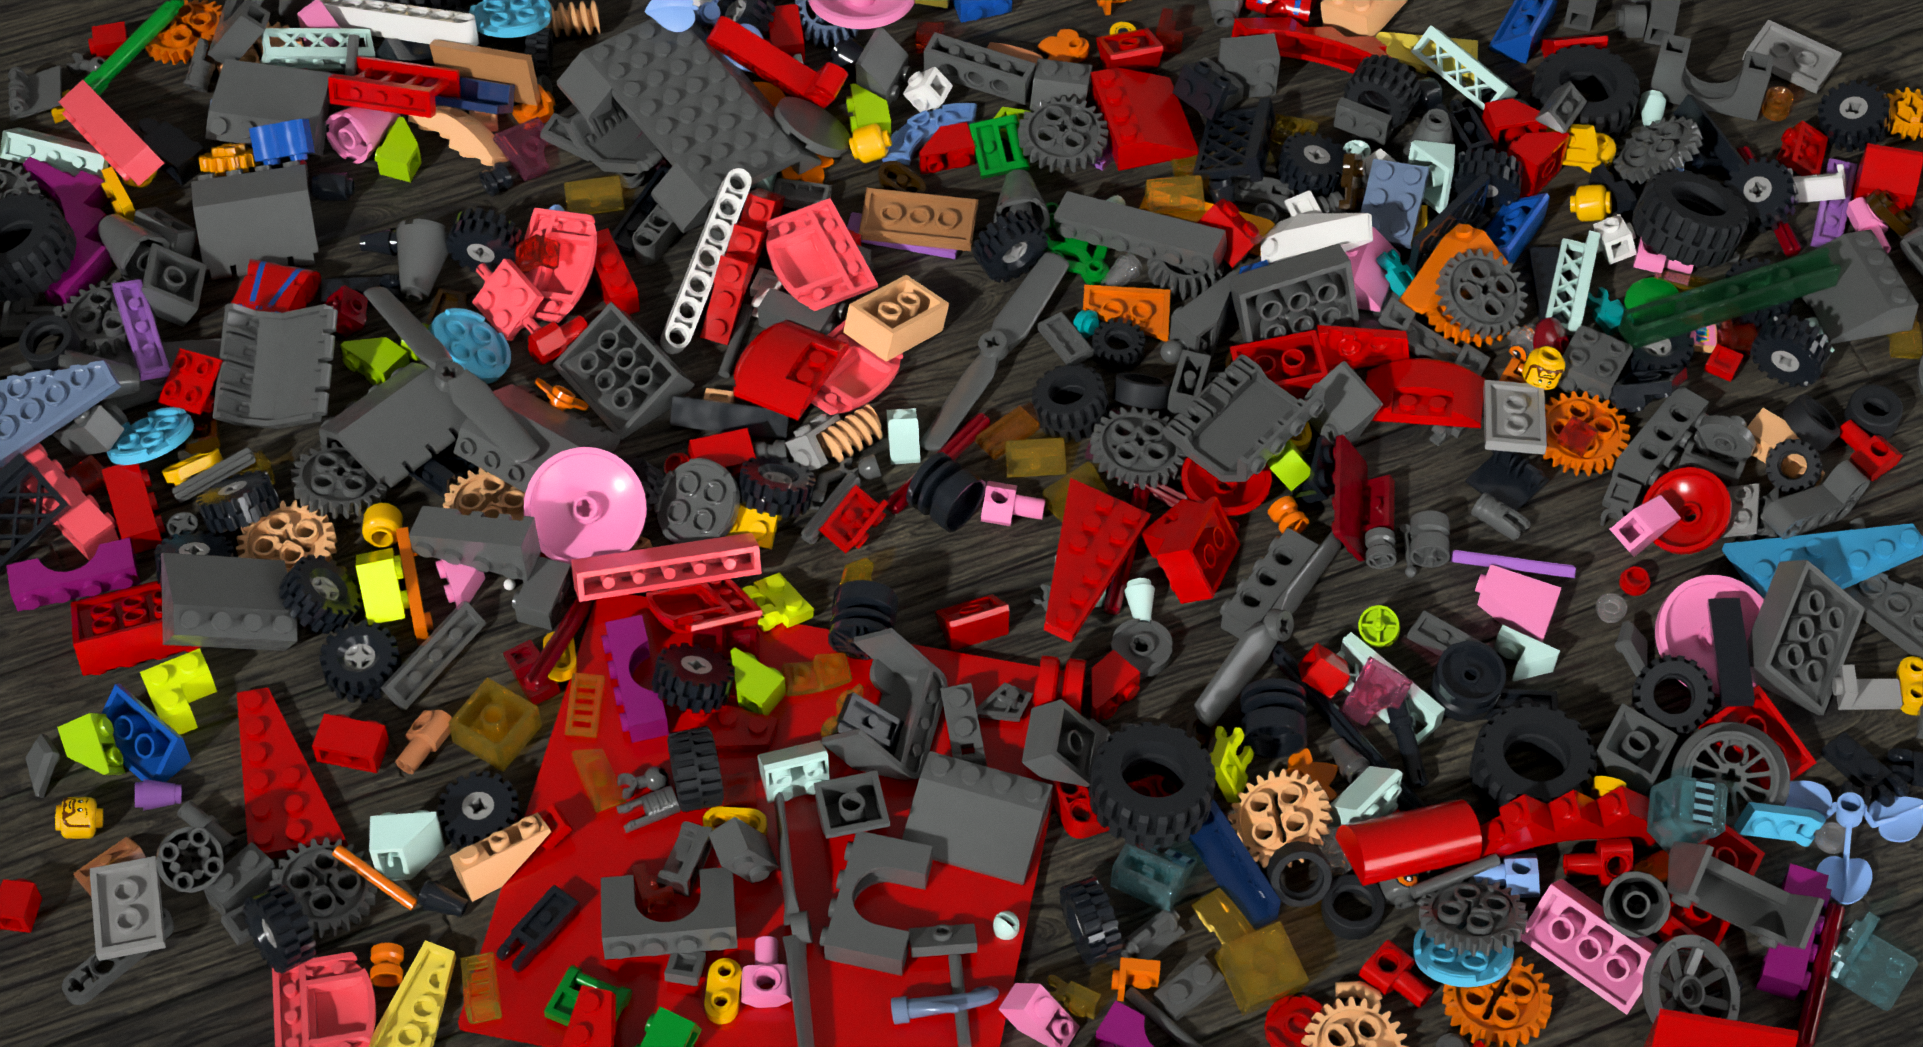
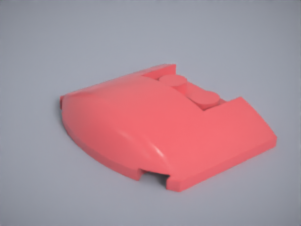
M831 198L767 221L766 228L769 231L766 239V248L771 266L784 288L796 300L808 306L809 309L817 311L878 288L876 279Z
M534 208L515 264L544 296L536 308L533 319L559 323L575 307L583 295L592 275L597 251V232L594 225L595 219L592 215Z
M846 320L843 321L828 336L849 343V348L811 403L829 415L847 413L866 405L880 395L893 381L899 371L900 359H903V353L886 362L845 334Z
M353 952L316 957L282 974L275 972L274 968H272L275 1047H369L376 1021L375 994L366 969H362L355 962L357 957Z

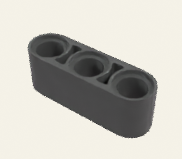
M659 204L656 205L633 234L635 259L642 265L656 263L682 232Z

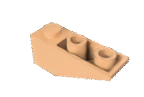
M1762 408L1747 426L1756 441V447L1751 456L1764 463L1770 454L1769 451L1774 449L1777 443L1784 442L1786 439H1800L1790 429L1785 420L1765 408ZM1798 454L1787 456L1781 464L1783 474L1791 479L1801 477L1807 469L1805 458ZM1821 471V478L1816 482V485L1814 487L1819 486L1821 484V481L1825 474L1824 471Z
M538 812L521 819L519 822L501 831L494 832L489 837L471 846L464 847L459 852L450 856L459 882L472 902L501 888L551 833L550 828Z

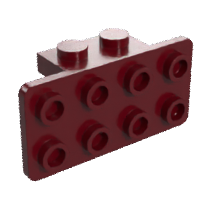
M1342 434L1336 436V446L1333 448L1335 471H1333L1332 477L1335 484V496L1332 497L1334 521H1332L1331 527L1335 538L1339 539L1345 545L1347 551L1361 562L1366 560L1365 534L1367 531L1377 527H1385L1394 531L1395 480L1390 475L1367 480L1368 467L1365 459Z

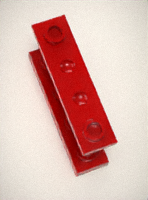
M358 56L357 75L353 77L332 74L328 77L330 104L432 118L436 115L435 97L437 95L457 98L461 96L458 69Z

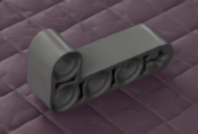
M1845 460L1833 469L1822 485L1773 501L1762 512L1761 519L1782 539H1788L1837 522L1852 510L1868 488L1870 480L1849 460Z

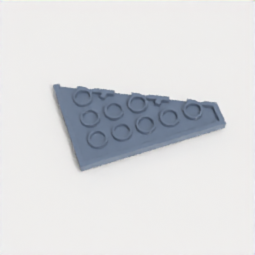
M101 360L90 362L87 365H71L69 369L57 371L48 369L30 372L23 376H7V379L0 380V468L9 463L19 452L21 454L121 388L109 364Z

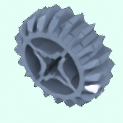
M795 0V4L798 5L804 38L806 41L813 39L815 46L820 42L824 43L826 49L829 43H834L836 46L841 39L856 38L858 30H862L831 24L817 14L816 18L812 20L808 15L811 9L808 0Z

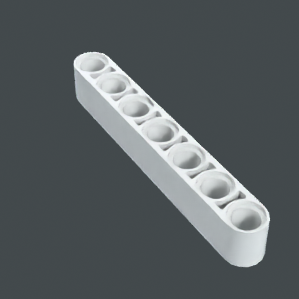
M320 0L340 28L370 29L371 36L430 44L434 39L473 46L479 44L475 16L470 13L378 0Z
M736 168L731 170L720 185L661 335V347L669 354L680 353L691 341L714 282L720 256L727 249L734 224L737 223L751 187V176L744 169ZM730 180H738L742 185V189L733 188ZM720 205L729 206L732 210V215L724 214L721 211ZM710 230L720 232L722 240L717 241L713 239ZM700 256H708L712 260V266L702 264ZM690 281L700 283L702 292L692 290ZM680 307L690 309L692 318L683 317L680 313ZM670 333L679 334L682 338V344L673 343L670 340Z

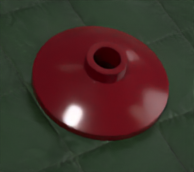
M1553 317L1542 319L1534 331L1533 349L1549 346L1558 350L1561 356H1563L1569 345L1568 335L1564 326Z

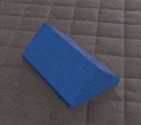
M1514 0L1490 42L1489 50L1527 64L1540 41L1539 39H1541L1556 12L1558 0Z
M1547 193L1520 198L1515 203L1511 201L1509 206L1503 204L1484 230L1509 263L1514 264L1544 223L1550 199Z
M115 684L101 714H106L113 725V737L117 748L123 755V765L141 781L148 779L167 782L191 761L183 737L121 684Z

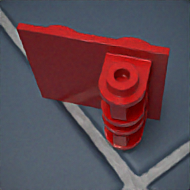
M179 348L158 403L185 409V411L201 415L202 411L211 413L214 410L215 397L210 395L223 360Z

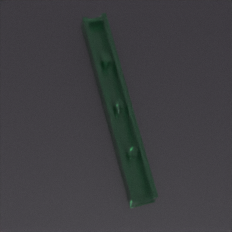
M1825 247L1624 310L1618 330L1626 343L1630 344L1634 350L1834 287L1837 284L1836 281L1841 271V266L1839 264L1834 265L1828 256L1830 251Z

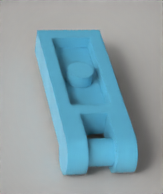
M1749 802L1734 824V827L1739 835L1796 841L1798 844L1807 847L1814 840V832L1822 828L1826 819L1815 810Z

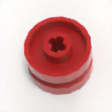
M1042 655L1039 675H1036L1033 700L1035 707L1062 699L1081 715L1086 660L1070 658L1066 662L1064 677H1059L1060 661L1058 657Z

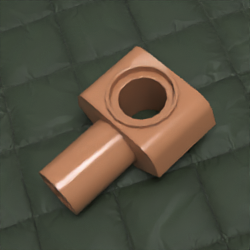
M424 710L405 734L409 744L396 759L397 766L408 774H414L428 754L436 752L454 729V719L443 710Z

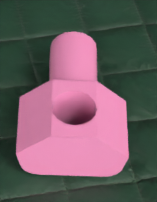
M1858 197L1850 201L1846 214L1855 232L1871 229L1888 254L1891 247L1884 235L1888 231V225L1873 212L1865 198Z
M1640 236L1633 267L1662 274L1663 268L1691 274L1694 265L1686 266L1679 261L1667 259L1665 255L1657 254L1653 251V247L1646 245L1642 241Z
M988 481L981 522L1011 526L1012 515L1042 520L1045 499L1017 495V485Z
M759 937L755 940V965H747L742 970L741 1002L756 1008L779 1007L792 1001L788 965L778 964V940L775 937ZM766 983L774 985L770 989L760 988L761 985Z

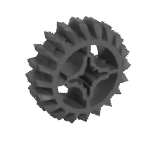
M1148 258V275L1152 279L1154 287L1169 289L1171 298L1175 295H1180L1182 300L1186 296H1191L1195 299L1198 294H1202L1222 279L1224 260L1222 259L1216 273L1211 274Z

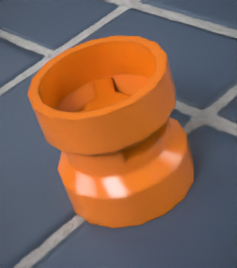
M1284 496L1278 499L1268 509V515L1273 522L1279 524L1278 529L1282 534L1287 528L1300 534L1309 524L1305 514L1298 511V504L1292 496Z
M395 943L374 945L371 948V961L374 963V966L370 969L371 983L378 987H395L400 985L403 981V969L400 967V964L404 961V948Z

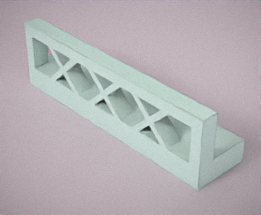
M1430 25L1411 50L1415 56L1483 111L1485 103L1482 102L1481 98L1482 89L1492 88L1497 92L1490 102L1503 100V98L1514 99L1518 94L1517 91L1461 46L1432 25ZM1430 40L1436 43L1437 55L1425 56L1421 51ZM1455 58L1456 70L1445 72L1443 70V59ZM1472 72L1475 78V86H1462V74Z
M266 28L261 34L264 52L260 63L299 69L307 68L314 71H345L349 34L364 38L366 47L358 48V56L375 58V51L370 29ZM269 37H278L286 44L283 47H271ZM298 37H305L313 44L310 47H302L296 40ZM325 38H334L340 44L337 47H329L323 40Z
M20 127L3 130L0 149V158L24 163L29 157H32L39 161H45L53 168L62 172H69L73 176H76L83 170L91 175H98L104 180L101 170L108 168L109 163L90 144Z
M1589 230L1585 243L1565 238L1561 242L1545 318L1562 312L1568 320V324L1561 323L1567 335L1574 336L1583 320L1601 234ZM1566 249L1581 252L1582 257L1572 260L1567 255ZM1571 270L1577 278L1568 282L1561 273ZM1567 291L1572 300L1563 303L1557 294Z
M1352 632L1343 638L1341 651L1337 655L1354 667V674H1350L1349 682L1345 689L1387 724L1390 723L1387 710L1381 703V699L1391 693L1408 692L1409 700L1407 702L1411 716L1426 726L1417 735L1415 734L1417 744L1419 745L1441 725L1445 708ZM1359 682H1372L1377 686V693H1365L1360 688Z

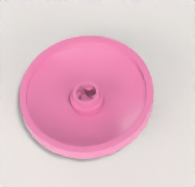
M808 0L812 10L819 17L831 24L851 29H871L899 20L911 10L915 0Z
M578 447L552 456L538 468L528 484L523 509L524 516L535 518L541 552L552 560L571 564V560L630 551L639 540L644 529L647 516V501L638 476L621 458L602 449Z
M1704 575L1682 583L1668 595L1657 615L1655 639L1661 658L1666 655H1671V657L1680 655L1685 656L1684 659L1688 661L1692 659L1698 662L1696 665L1699 668H1704L1707 671L1706 676L1712 680L1714 697H1720L1707 608L1708 599L1740 598L1746 643L1764 599L1750 586L1739 580L1722 575Z

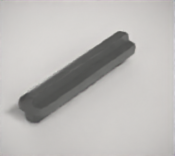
M245 447L173 487L174 497L178 502L183 503L205 489L210 488L211 485L219 483L223 479L254 464L256 457L249 447Z
M853 473L845 476L801 531V538L804 541L814 544L819 539L822 533L818 529L855 484L858 487L861 486V479L858 476H855Z

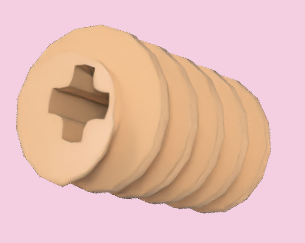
M591 0L589 8L586 7L584 1H580L578 9L575 8L573 2H569L567 10H565L562 2L558 4L557 11H554L551 5L552 20L545 28H551L556 38L560 37L562 29H564L567 37L571 36L572 29H575L577 35L581 36L583 28L586 29L588 35H592L593 29L596 27L600 34L599 12L594 0Z
M866 404L863 409L856 410L854 415H847L844 421L839 420L834 426L826 428L825 432L822 431L817 434L816 438L824 454L828 458L834 457L841 463L844 461L842 452L848 457H852V446L857 451H862V440L868 446H871L873 444L871 435L877 440H881L883 436L878 415L870 405Z

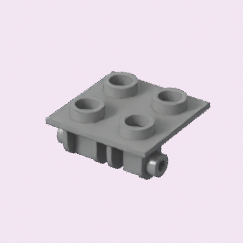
M1760 484L1726 487L1731 497L1732 514L1728 527L1720 538L1736 536L1739 542L1754 540L1755 534L1758 532Z

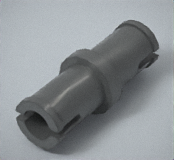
M193 801L185 802L178 810L177 816L182 818L191 827L204 828L213 834L221 844L223 855L229 854L236 847L238 839L220 826L219 820L215 816L207 815Z

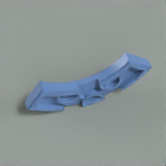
M945 104L940 109L929 112L924 110L907 120L903 127L892 134V146L888 147V155L882 159V162L898 161L902 164L910 165L915 152L934 135L939 127L967 122L969 127V124L974 123L977 104Z

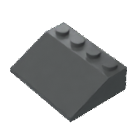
M225 59L209 108L205 139L221 143H245V146L252 147L249 128L296 119H309L315 153L310 155L323 156L327 128L326 121L330 105L328 77L334 73Z
M1871 229L1843 234L1786 264L1785 269L1791 273L1790 277L1794 278L1796 288L1812 315L1817 318L1822 332L1828 337L1829 343L1835 344L1912 330L1919 304Z
M1339 243L1229 277L1233 304L1244 344L1315 329L1318 336L1317 325L1361 328L1351 261Z
M610 302L552 364L615 434L620 436L621 440L671 409L673 396H685L695 385L626 311L613 302Z
M162 553L163 645L286 651L297 642V618H293L290 615L292 611L290 608H284L282 603L285 599H281L279 596L281 591L279 589L280 583L287 575L285 561Z
M1808 560L1779 562L1747 640L1752 681L1817 715H1824L1833 692V677L1838 675L1841 665L1845 662L1865 608Z
M929 751L918 781L902 840L933 846V860L1024 885L1052 804L1053 785Z

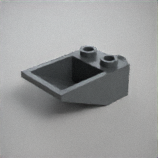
M1233 270L1187 305L1181 306L1174 311L1171 316L1170 340L1166 341L1160 349V354L1164 361L1167 363L1178 362L1182 350L1209 355L1211 358L1214 356L1234 310L1229 277L1238 275V272Z

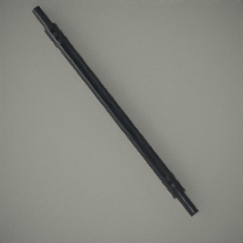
M1277 641L1269 655L1270 659L1290 681L1304 688L1307 693V700L1334 731L1369 761V766L1393 769L1331 698L1301 680L1298 668L1299 662L1280 641ZM1402 779L1400 784L1402 791L1397 797V802L1405 811L1426 807L1425 803ZM1464 862L1457 865L1461 867L1463 865L1468 864L1469 862Z

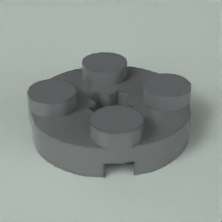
M1717 415L1703 417L1694 436L1698 449L1708 457L1709 453H1711L1713 456L1718 457V461L1731 466H1738L1740 460L1747 462L1756 447L1753 434L1745 427V420L1735 415L1730 417Z
M1131 619L1122 623L1115 630L1110 652L1114 649L1141 672L1140 680H1143L1147 676L1160 673L1168 666L1172 659V637L1169 631L1156 621L1150 620V623L1140 622V619ZM1139 643V645H1141V646H1144V645L1147 644V645H1148L1147 651H1146V652H1139V651H1137V650H1136V644Z

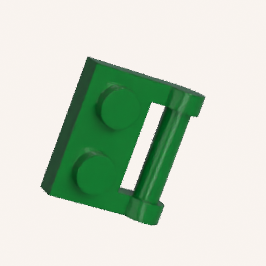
M1017 115L969 124L981 179L1008 174L1017 169L1025 171L1030 169L1029 161L1025 159L1023 149L1019 147L1017 128L1019 121ZM1002 128L1007 130L1014 161L1011 162L1006 161L999 129Z
M571 965L545 1008L544 1014L546 1018L568 1026L579 991L574 990L573 987L585 985L612 991L616 995L617 1021L623 1009L629 1004L633 991L624 986L618 988L582 973V968Z

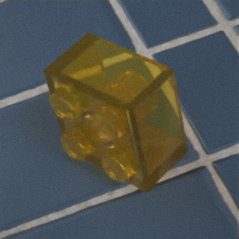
M488 677L448 722L452 740L455 744L502 772L505 771L542 727L538 706Z
M1280 921L1221 945L1214 956L1243 1016L1268 1006L1284 996L1301 992L1309 982Z

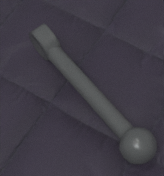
M1402 524L1399 528V534L1403 536L1407 562L1405 574L1407 577L1412 578L1416 576L1417 570L1410 559V525Z

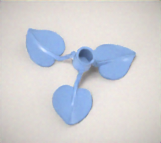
M651 0L645 9V13L656 20L662 27L672 32L686 31L693 25L695 19L703 27L711 24L714 27L721 14L720 8L717 5L720 0L705 2L700 6L692 5L693 0ZM740 24L763 39L762 34L756 27L750 24ZM723 54L725 58L741 70L751 72Z
M1802 780L1790 781V790L1785 806L1815 810L1821 813L1825 819H1828L1836 812L1837 822L1846 828L1843 858L1837 856L1827 857L1819 863L1816 871L1829 875L1826 888L1832 889L1830 898L1839 904L1848 905L1863 898L1872 883V870L1868 862L1861 858L1849 859L1852 828L1858 826L1864 816L1870 827H1878L1880 835L1886 840L1893 842L1910 841L1918 835L1923 825L1922 799L1894 796L1895 803L1892 806L1884 807L1880 802L1874 801L1867 811V805L1864 804L1862 797L1856 793H1844L1838 798L1837 802L1832 803L1831 794L1826 787L1816 782Z

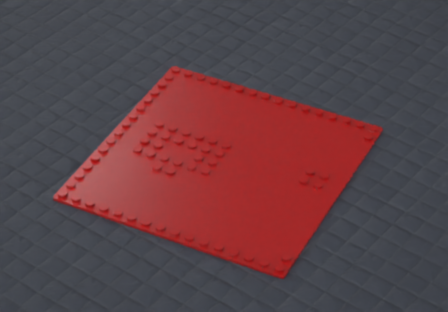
M628 594L595 599L576 657V674L573 678L569 679L525 817L537 812L540 815L553 804L561 810L573 830L550 851L543 848L540 844L502 886L458 1020V1026L460 1030L543 1047H561L568 1026L546 1018L544 1010L569 967L575 965L582 968V973L618 988L624 986L633 991L629 1004L623 1009L616 1021L614 1047H635L637 1044H641L647 1033L645 1032L647 1020L652 1013H657L659 1007L696 1023L702 1029L694 1047H798L792 1001L779 1007L756 1008L741 1002L742 986L736 1018L727 1024H716L710 1021L706 1016L704 1006L708 972L710 966L716 960L722 958L735 960L740 965L741 971L747 965H755V940L763 936L775 937L778 940V964L788 965L783 937L792 935L791 925H784V895L774 802H767L759 773L758 755L814 741H822L823 737L832 735L833 730H836L838 725L837 719L847 694L854 692L879 706L882 693L874 687L870 680V668L873 659H853L833 650L828 643L829 629L801 624L787 628L783 623H780L764 632L757 625L758 620L762 617L723 626L726 632L756 628L760 634L758 662L768 668L773 667L777 669L785 678L786 695L768 715L778 718V728L769 751L730 752L728 749H716L724 792V800L720 806L757 809L766 816L768 827L766 837L779 868L772 871L766 879L753 884L733 873L738 948L704 951L706 952V963L698 986L665 981L664 972L671 954L605 960L601 925V878L634 875L637 910L650 920L672 922L688 916L695 910L700 901V876L690 897L656 887V880L677 841L679 832L682 829V823L687 821L703 826L704 814L713 807L688 812L681 810L677 814L626 833L624 825L631 820L642 818L646 814L643 806L633 809V811L626 814H619L616 806L654 791L647 787L638 789L633 797L623 799V789L630 786L627 784L617 785L618 775L629 773L638 777L644 775L648 768L660 766L668 773L669 781L666 787L671 785L675 795L676 790L667 749L668 735L632 743L629 731L623 732L619 713H624L625 711L623 705L617 706L613 687L618 686L617 679L611 680L607 661H612L611 653L605 654L601 636L607 635L605 622L642 615L648 638L650 657L639 664L632 678L642 688L653 691L651 683L659 652L661 653L664 647L669 648L671 644H676L680 647L681 643H688L689 646H692L693 633L678 634L663 626L649 609L647 597ZM911 644L944 673L948 687L971 683L976 708L1004 682L1033 694V698L1020 722L978 718L987 762L986 767L1043 782L1041 777L1022 763L1031 709L1035 707L1033 703L1036 675H1039L1040 667ZM1060 670L1059 677H1064L1065 671ZM733 680L729 700L726 705L745 710L738 705L735 682ZM665 699L663 700V705L667 717L668 731L672 733L682 710H679L680 706L678 705L673 707L667 705L668 700ZM943 706L930 751L953 757ZM823 745L828 754L830 780L866 773L854 770ZM974 747L962 749V755L975 752ZM878 775L890 826L863 832L902 840L919 778L903 781ZM804 794L785 801L795 893L799 910L808 911L813 934V942L806 944L815 1047H958L954 1013L910 1019V1023L894 1025L891 1009V998L907 996L908 999L951 995L949 955L911 957V950L909 948L902 976L825 959L824 946H820V937L823 927H829L831 917H828L829 905L832 897H838L840 890L836 888L840 869H846L848 862L844 860L848 841H854L856 833L826 839L822 831L815 795ZM1053 802L1024 885L933 860L925 890L890 882L877 883L863 890L854 903L858 914L868 922L904 931H909V928L934 927L941 924H975L977 952L960 954L965 993L981 986H994L998 989L999 996L990 1004L967 1009L972 1047H1000L1006 1017L999 1010V1007L1014 986ZM714 847L703 869L722 867ZM553 885H556L580 903V909L538 954L534 955L529 965L523 971L517 972L512 968V964L525 946L519 943L516 951L505 961L500 960L496 956L497 950L509 937L511 930ZM1001 911H1011L1019 919V932L1013 939L1002 940L993 931V921ZM1005 919V921H1006L1011 927L1014 926L1013 924H1011L1009 921H1007V920ZM723 970L719 974L721 976H727L731 972L728 970ZM766 983L761 985L760 988L770 989L774 985ZM576 985L573 989L579 991L581 986ZM720 1000L716 1002V1005L724 1006L727 1002Z

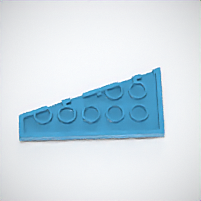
M1911 523L1799 535L1788 539L1780 537L1724 543L1722 551L1744 582L1764 599L1779 562L1808 560L1841 589H1845L1923 555V536L1914 524Z

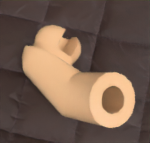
M1363 981L1335 983L1337 999L1349 997L1365 998L1367 1000V1008L1371 1009L1378 1003L1379 1010L1381 1009L1380 1000L1383 998L1380 991Z

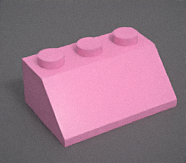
M1372 227V242L1345 253L1351 261L1357 307L1359 309L1381 312L1390 283L1385 277L1388 272L1378 264L1376 258L1383 252L1388 253L1391 249H1394L1399 257L1400 253L1375 227Z

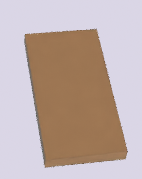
M436 39L430 43L436 67L458 69L459 76L514 84V102L535 106L540 103L541 97L531 55Z
M867 188L858 234H861V240L971 251L979 205L978 199Z

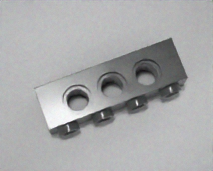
M934 32L924 50V71L936 67L950 82L1024 105L1032 93L1036 63Z
M1680 385L1664 401L1617 458L1612 476L1642 485L1640 493L1643 494L1650 485L1652 486L1662 476V470L1665 466L1670 468L1678 456L1677 451L1681 447L1685 449L1688 442L1692 440L1693 432L1695 429H1698L1703 417L1709 416L1706 414L1709 401Z
M1289 528L1285 530L1281 537L1276 536L1269 546L1268 554L1265 557L1260 556L1256 561L1251 576L1249 578L1244 577L1236 590L1237 594L1233 599L1228 598L1222 605L1220 610L1222 615L1221 628L1240 639L1243 633L1255 622L1263 623L1267 612L1272 610V607L1285 588L1318 549L1319 545Z

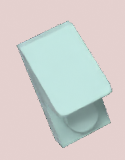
M916 408L886 410L891 465L920 463L919 428Z
M1505 625L1501 627L1494 646V650L1503 657L1518 661L1512 681L1553 672L1560 650Z

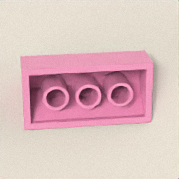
M1563 879L1549 886L1527 921L1526 933L1521 934V940L1626 1015L1631 1012L1643 997L1642 980L1645 965L1650 954L1658 946L1646 936L1634 938L1622 935L1609 924L1601 905Z

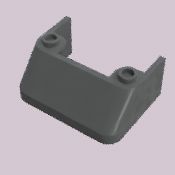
M893 628L855 637L853 643L873 659L870 668V680L874 687L882 693L878 707L904 721L896 746L891 753L886 751L861 729L823 737L821 743L854 770L862 772L877 770L880 776L903 781L918 779L929 754L943 707L940 689L948 687L947 679L940 669Z
M1674 841L1669 852L1667 892L1672 895L1671 902L1689 909L1693 905L1758 936L1757 942L1776 950L1777 945L1805 950L1825 900L1818 897L1790 894L1711 856L1714 847L1710 845Z

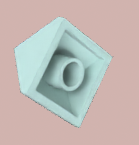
M1414 140L1411 142L1408 164L1429 167L1430 173L1423 202L1440 214L1448 205L1454 171L1455 145Z

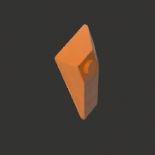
M1459 223L1443 237L1398 301L1413 311L1424 314L1440 306L1437 303L1443 296L1435 294V291L1440 287L1435 282L1441 276L1439 271L1444 267V264L1458 252L1464 254L1467 249H1471L1474 254L1481 248L1484 256L1489 251H1493V259L1495 260L1503 255L1485 231L1468 224ZM1503 256L1502 264L1506 266L1509 262Z

